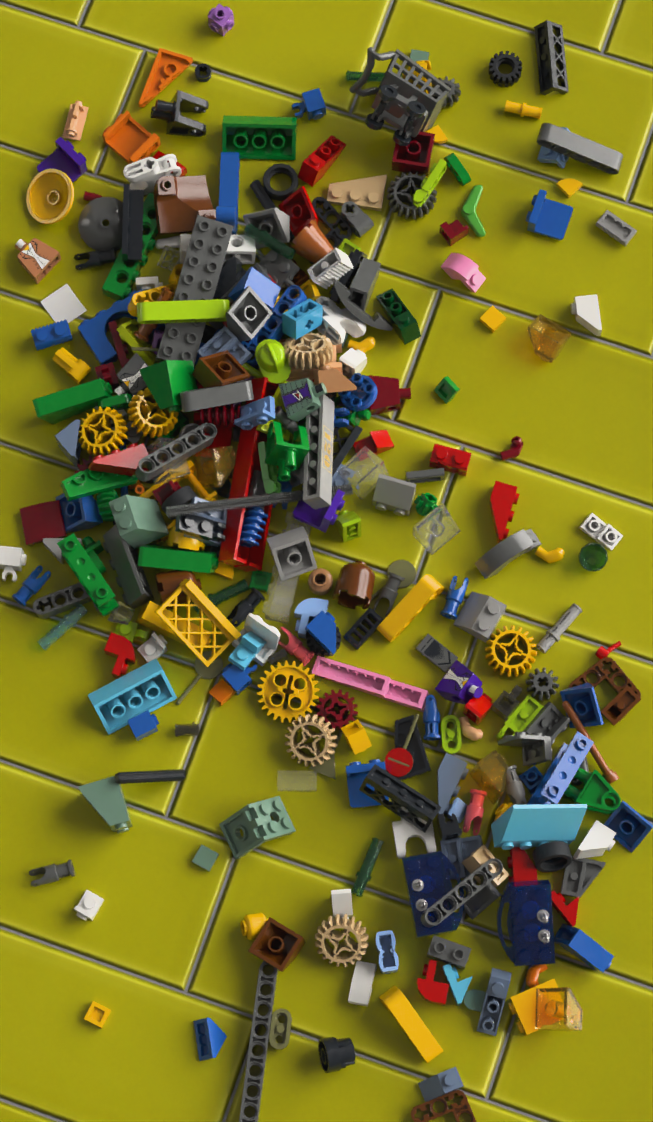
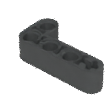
M244 379L224 386L180 392L182 411L188 412L253 400L254 395L251 380Z
M77 583L38 598L33 604V609L37 617L47 619L92 600L81 583ZM77 591L84 592L81 598H75L74 594ZM59 598L66 599L62 605H57L56 601ZM94 604V606H95V608H96V611H97L100 615H102V614L100 613V611L98 610V608L96 607V605ZM42 605H44L45 611L43 612L41 611L40 607Z

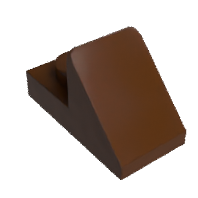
M627 685L600 712L615 726L640 702L641 698Z

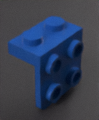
M540 189L538 195L534 194L531 203L534 206L532 212L528 211L526 222H528L527 230L556 240H563L573 208L569 205L546 199L547 191Z
M375 759L370 760L368 764L351 762L349 766H346L351 808L381 805L361 792L359 788L375 764L386 771L385 762ZM367 783L366 786L375 791L374 787Z

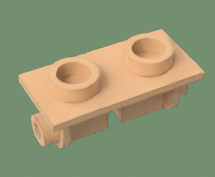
M75 101V103L70 105L63 138L81 140L89 107L83 106L81 101Z

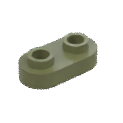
M286 1009L276 1010L271 1019L269 1042L277 1050L286 1048L290 1040L292 1017ZM280 1016H284L286 1018V1021L284 1023H280L278 1021V1018ZM277 1036L283 1037L282 1043L276 1042Z

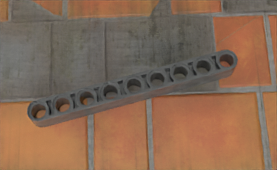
M265 961L262 962L259 968L239 1122H258L278 975V969L275 967L272 975H265L263 973L264 967L270 965ZM262 986H270L272 988L271 993L266 996L262 995L260 992ZM262 1005H266L269 1008V1012L265 1016L258 1014V1008ZM259 1025L266 1027V1033L263 1036H258L255 1033V1029ZM257 1045L264 1048L261 1056H255L252 1053L253 1048ZM252 1066H259L261 1068L259 1076L254 1077L250 1075V1068ZM250 1086L258 1088V1094L255 1097H249L247 1094ZM249 1106L254 1107L256 1110L255 1115L251 1118L246 1117L244 1114L245 1109Z

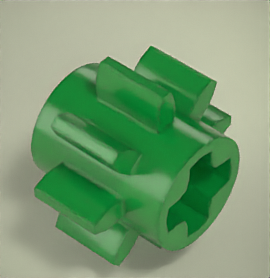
M422 493L414 501L417 504L415 506L417 513L422 516H431L438 509L436 505L437 498L431 493Z

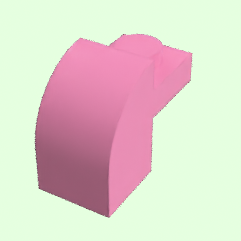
M451 253L441 266L452 279L461 280L471 292L476 293L486 279L478 270L479 266L475 262L459 253Z

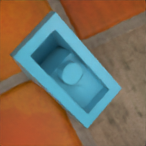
M250 631L242 636L240 644L231 653L228 660L244 671L264 647L266 641Z
M450 964L442 966V970L458 1006L462 1003L473 976L457 982L459 975L456 968H452Z

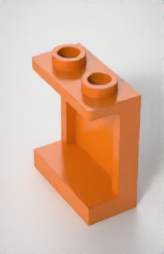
M128 111L120 114L116 118L115 123L111 127L108 126L102 135L104 143L128 164L149 157L161 145L160 137L155 133L151 134L131 117Z

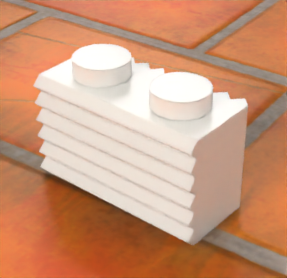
M334 248L307 271L314 283L327 289V287H330V284L333 285L332 280L334 277L339 280L342 275L344 276L350 269H353V265L347 254Z

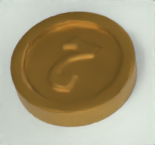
M290 675L288 689L283 690V692L287 695L294 693V691L291 690V684L293 681L292 675ZM285 676L280 680L279 686L286 683ZM296 680L295 688L298 689L299 683L298 680Z

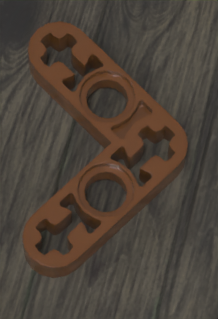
M609 657L599 660L568 687L581 685V679L584 684L589 683L586 680V676L592 673L597 677L595 683H590L594 688L606 680L617 695L629 685L641 697L637 687L616 662ZM603 663H610V670L612 672H614L615 670L617 671L612 675L611 678L608 677L611 674L608 669H602L604 666ZM622 677L625 682L624 685L616 686L614 678Z
M460 1090L449 1092L417 1105L411 1111L413 1122H428L450 1112L453 1113L456 1122H460L459 1116L462 1113H468L471 1117L470 1122H476L467 1097ZM454 1094L463 1097L460 1101L461 1105H457V1103L450 1104L452 1109L448 1110L447 1102L444 1100L445 1097H448V1101L454 1099ZM436 1101H441L444 1104L443 1112L436 1113L433 1110V1104ZM429 1104L430 1111L434 1116L429 1117V1113L425 1114L421 1121L419 1118L414 1117L417 1109L423 1112L427 1110L425 1106Z

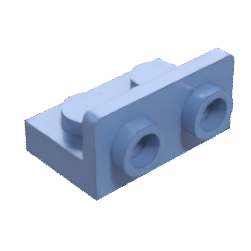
M267 396L241 406L240 418L235 419L234 424L243 430H250L255 426L266 424L268 421L275 419V398Z

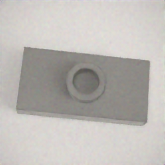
M608 210L605 211L595 225L625 247L637 232V230Z

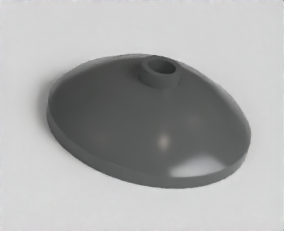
M100 197L89 202L83 208L78 221V228L83 241L93 250H99L100 252L111 250L113 247L115 251L122 248L123 202L112 197ZM108 220L109 225L103 226L102 222Z

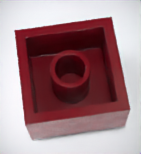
M420 131L415 138L412 137L408 146H400L395 143L392 170L405 173L411 171L412 174L418 171L419 175L425 173L428 176L435 134Z

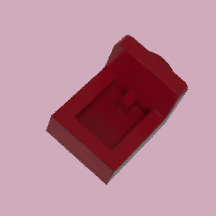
M170 479L152 491V493L162 506L163 502L175 491L179 490L181 486L177 481L173 483Z

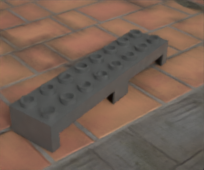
M197 215L172 301L213 300L234 226ZM206 322L166 323L155 362L184 360L193 361L194 365Z

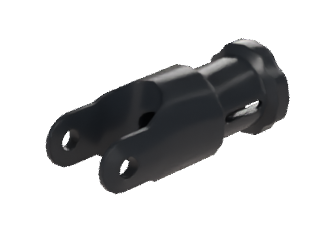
M113 247L111 250L101 252L96 250L76 254L74 256L75 260H89L86 263L76 265L75 269L85 270L101 267L102 264L114 263L117 258L115 248Z
M252 588V592L244 600L242 599L227 617L228 620L232 619L231 624L234 627H238L245 621L247 615L253 613L254 608L261 601L265 600V597L257 589Z

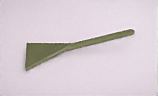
M339 731L337 739L335 740V743H337V745L343 734L341 731ZM329 754L330 759L328 761L324 759V764L320 765L317 762V766L309 768L336 780L334 754Z

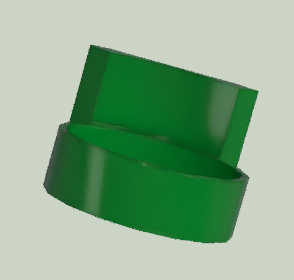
M340 396L333 401L335 403L334 409L341 402ZM368 409L357 412L353 411L348 416H336V419H348L354 426H359L361 420L366 421L370 419L371 412Z
M90 536L85 537L82 540L85 551L102 575L107 571L97 554L104 550L101 545L102 543L100 540L95 542Z

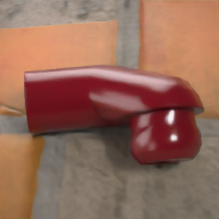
M519 436L512 438V443L508 450L500 452L502 461L520 455L523 441Z

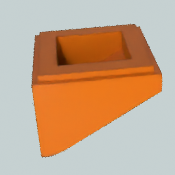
M222 679L208 693L222 706L236 692Z

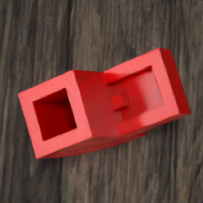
M111 632L104 651L106 655L117 658L112 675L118 679L122 675H126L129 667L127 662L135 664L136 654L131 642L127 638Z
M429 959V963L424 964L422 976H426V979L417 978L418 992L426 1001L445 1006L449 984L433 981L437 961Z

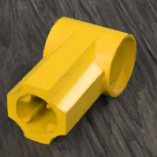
M63 347L52 358L78 384L91 371L87 363L77 359Z

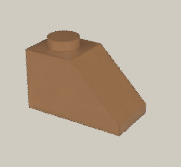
M330 365L319 366V370H313L315 385L324 383L327 393L357 390L356 385L337 369H330Z

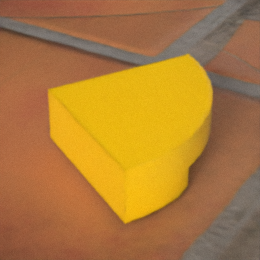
M439 125L426 131L427 133L435 134L434 143L443 144L448 142V138Z
M571 178L560 180L556 184L568 198L583 185L580 181Z
M219 562L215 574L233 581L234 568Z

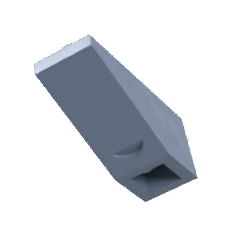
M448 753L445 754L437 772L438 805L441 807L438 815H448L452 806L449 802L452 796L456 798L461 788L458 786L460 779L465 780L469 771L466 768L467 762Z
M492 968L476 1031L496 1036L511 980V972Z

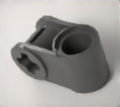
M347 201L342 205L341 217L349 224L352 232L360 238L374 226L371 218L356 203Z

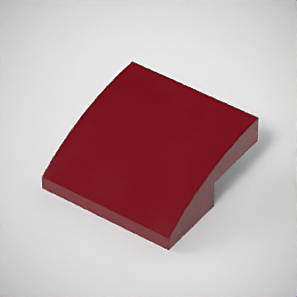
M59 500L39 503L20 509L26 545L32 546L41 543L43 538L67 537Z

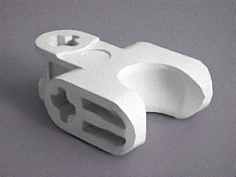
M167 154L158 159L146 157L128 164L124 167L123 174L126 180L131 182V190H144V195L154 192L155 183L159 178L163 176L179 177L182 171L176 165V156L174 154Z
M324 296L316 299V302L323 306L322 325L317 327V330L322 335H325L326 338H330V342L333 345L342 344L345 339V333L350 334L354 338L365 334L366 324L355 317L347 308L340 309L330 298Z
M401 807L402 810H404L405 812H408L407 809L405 810L404 807ZM401 818V821L392 822L398 859L405 857L406 842L412 837L421 838L429 854L436 853L433 823L424 833L403 818ZM418 818V820H419L420 822H422V823H424V824L426 825V823H427L426 821H424V820L421 819V818Z

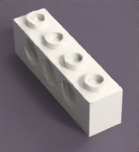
M180 234V264L184 263L192 234ZM231 235L223 264L234 256L242 264H255V235Z

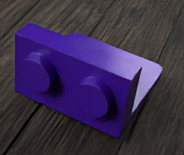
M59 137L55 141L57 149L37 166V171L40 173L46 169H57L66 173L73 183L87 171V160L80 152L77 154L73 150L74 146L68 140L64 141Z
M338 489L334 498H331V506L313 509L301 500L300 502L299 500L292 516L326 533L330 524L334 525L338 517L336 514L337 510L341 511L345 501L342 499L345 492Z

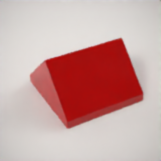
M301 186L278 205L281 211L290 216V230L295 237L305 226H312L309 223L311 220L318 225V217L304 186Z

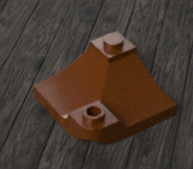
M206 175L163 176L156 181L154 186V205L158 235L191 233L197 215L216 220V209L213 208L210 200ZM165 182L168 184V188L164 186Z

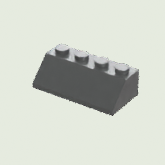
M114 525L103 535L105 540L103 546L105 551L110 553L111 559L109 562L112 569L117 572V584L120 588H123V600L126 605L134 609L155 599L143 567L138 566L139 557L136 549L131 547L120 536L117 525Z

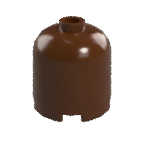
M362 561L345 564L340 570L332 598L338 599V604L346 608L355 609L356 606H363V609L369 608L375 583L373 570Z
M174 570L155 574L158 594L160 593L161 604L180 586L184 579H191L202 590L200 578L196 579L192 571ZM183 591L177 596V604H187V596ZM167 606L165 609L171 610L173 606Z

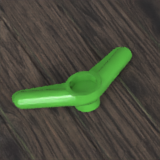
M475 185L472 188L461 209V216L466 220L477 237L486 235V231L476 213V207L483 191L482 185Z

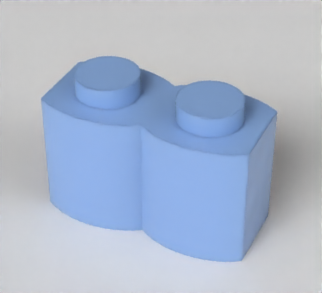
M391 930L377 932L375 944L379 953L378 963L382 974L395 973L398 971L399 966L398 955L395 952V936Z

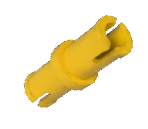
M507 100L504 112L519 114L520 117L528 116L540 119L542 108L526 105L527 103L525 102L520 104Z

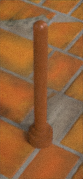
M563 701L562 707L576 730L592 741L570 703ZM593 743L589 751L601 769L602 776L611 784L619 779L616 771L613 772L612 769H609Z

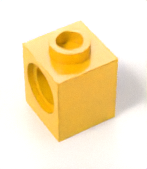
M358 719L341 728L346 742L354 755L364 752L372 746L364 727Z

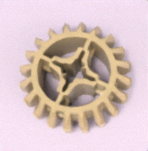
M307 333L297 340L290 337L283 343L289 367L301 368L302 370L318 369L319 366H324L332 360V342H330V338H326L325 335H320V333Z
M306 714L305 719L299 716L298 721H292L294 727L289 726L287 728L290 733L285 734V737L290 739V741H286L285 745L291 746L287 752L293 751L294 754L291 756V759L298 757V764H301L304 760L306 767L309 766L310 762L312 767L317 766V762L322 765L324 764V759L327 761L330 759L329 754L333 755L335 753L330 748L337 746V743L332 742V740L337 739V735H331L335 728L329 730L328 726L331 723L328 721L324 724V717L318 720L317 714H314L312 719L310 714ZM308 725H313L319 728L322 732L315 733L312 731L311 728L308 727ZM302 728L303 739L300 743H297V734ZM311 737H313V738L318 737L317 739L314 740V742H312V743H310V744H309V742L306 743V744H304V742L308 741L309 738H311ZM325 737V747L320 752L319 741ZM301 748H308L314 756L304 753Z
M336 914L335 919L330 915L328 921L323 920L322 926H318V933L315 934V939L317 940L315 941V946L319 947L317 950L318 954L323 953V960L329 958V965L333 961L336 962L337 967L340 966V963H343L346 967L348 962L354 965L356 960L360 961L362 955L366 954L365 948L369 944L366 940H368L369 936L365 934L366 928L360 927L361 920L355 923L354 916L351 919H347V914H344L343 918ZM350 931L356 936L358 943L350 937ZM345 935V939L339 944V941L343 939ZM326 938L330 939L329 942L333 943L334 949L328 945Z

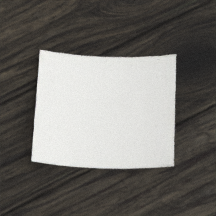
M65 284L40 301L56 323L57 321H64V319L70 323L87 311L68 284Z

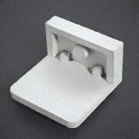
M249 613L246 617L244 628L240 632L242 635L237 640H234L232 645L236 648L240 644L242 636L252 631L266 641L264 647L253 659L263 667L276 651L281 635L277 628L266 624L260 616Z

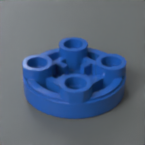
M355 373L349 380L356 385L357 390L338 392V394L340 395L341 402L347 409L357 412L369 408L374 403L378 390L370 377Z

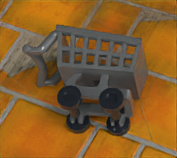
M369 47L367 49V65L361 78L349 90L351 93H356L362 97L376 94L377 96L372 104V108L375 111L367 115L366 125L373 130H380L384 125V121L399 129L393 135L394 142L400 146H408L412 137L415 138L420 131L425 132L432 128L451 88L397 49L396 51L379 54L375 52L373 47ZM397 58L403 61L402 65L396 63ZM375 59L378 61L392 59L379 87L360 89L367 82L375 65ZM406 64L411 67L410 71L404 68ZM393 67L399 70L397 74L392 72ZM414 71L419 73L418 77L413 74ZM401 73L406 75L405 79L400 77ZM422 77L427 79L426 83L421 80ZM412 79L414 83L411 84L408 80ZM433 83L435 87L432 88L429 84ZM419 84L422 88L419 89L416 85ZM438 89H441V90L443 91V93L441 94V93L438 92L437 90H438Z

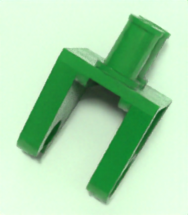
M271 421L267 435L265 464L278 466V480L283 482L289 481L290 471L298 470L310 450L307 430L304 426H297L298 430L294 431L293 444L283 441L281 423Z
M579 767L574 778L584 783L583 789L579 790L569 784L564 792L565 795L573 799L574 804H587L588 811L605 815L612 814L621 803L619 794L597 770L589 773ZM605 799H610L613 802V807L607 806Z

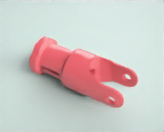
M281 626V630L288 635L289 642L286 645L279 640L278 644L291 656L294 655L298 658L303 666H306L315 653L313 651L310 652L302 645L303 642Z
M470 789L471 798L466 808L463 832L467 833L469 831L471 821L473 820V835L477 836L480 832L484 813L483 803L487 792Z

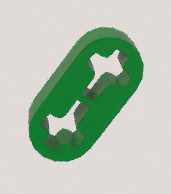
M454 153L444 157L447 167L461 186L471 182L468 172Z
M121 394L100 399L97 401L98 409L99 406L103 409L110 407L112 410L116 409L117 411L130 408L128 404L132 401V395Z

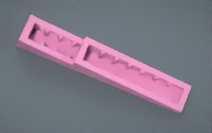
M317 656L311 673L424 712L426 697L429 695L428 690L391 680L390 677L321 656Z

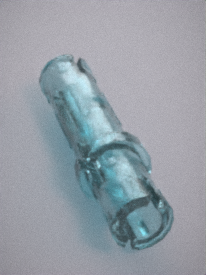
M80 603L68 615L65 614L64 618L37 641L38 644L46 651L72 626H76V623L88 613L86 608Z

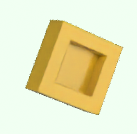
M492 305L480 317L479 321L494 332L506 320V317Z
M93 1001L84 1020L103 1028L111 1010Z

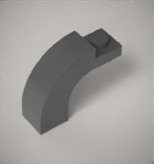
M523 529L494 546L474 564L483 577L487 579L498 574L517 557L538 548L542 543L532 529L526 531Z

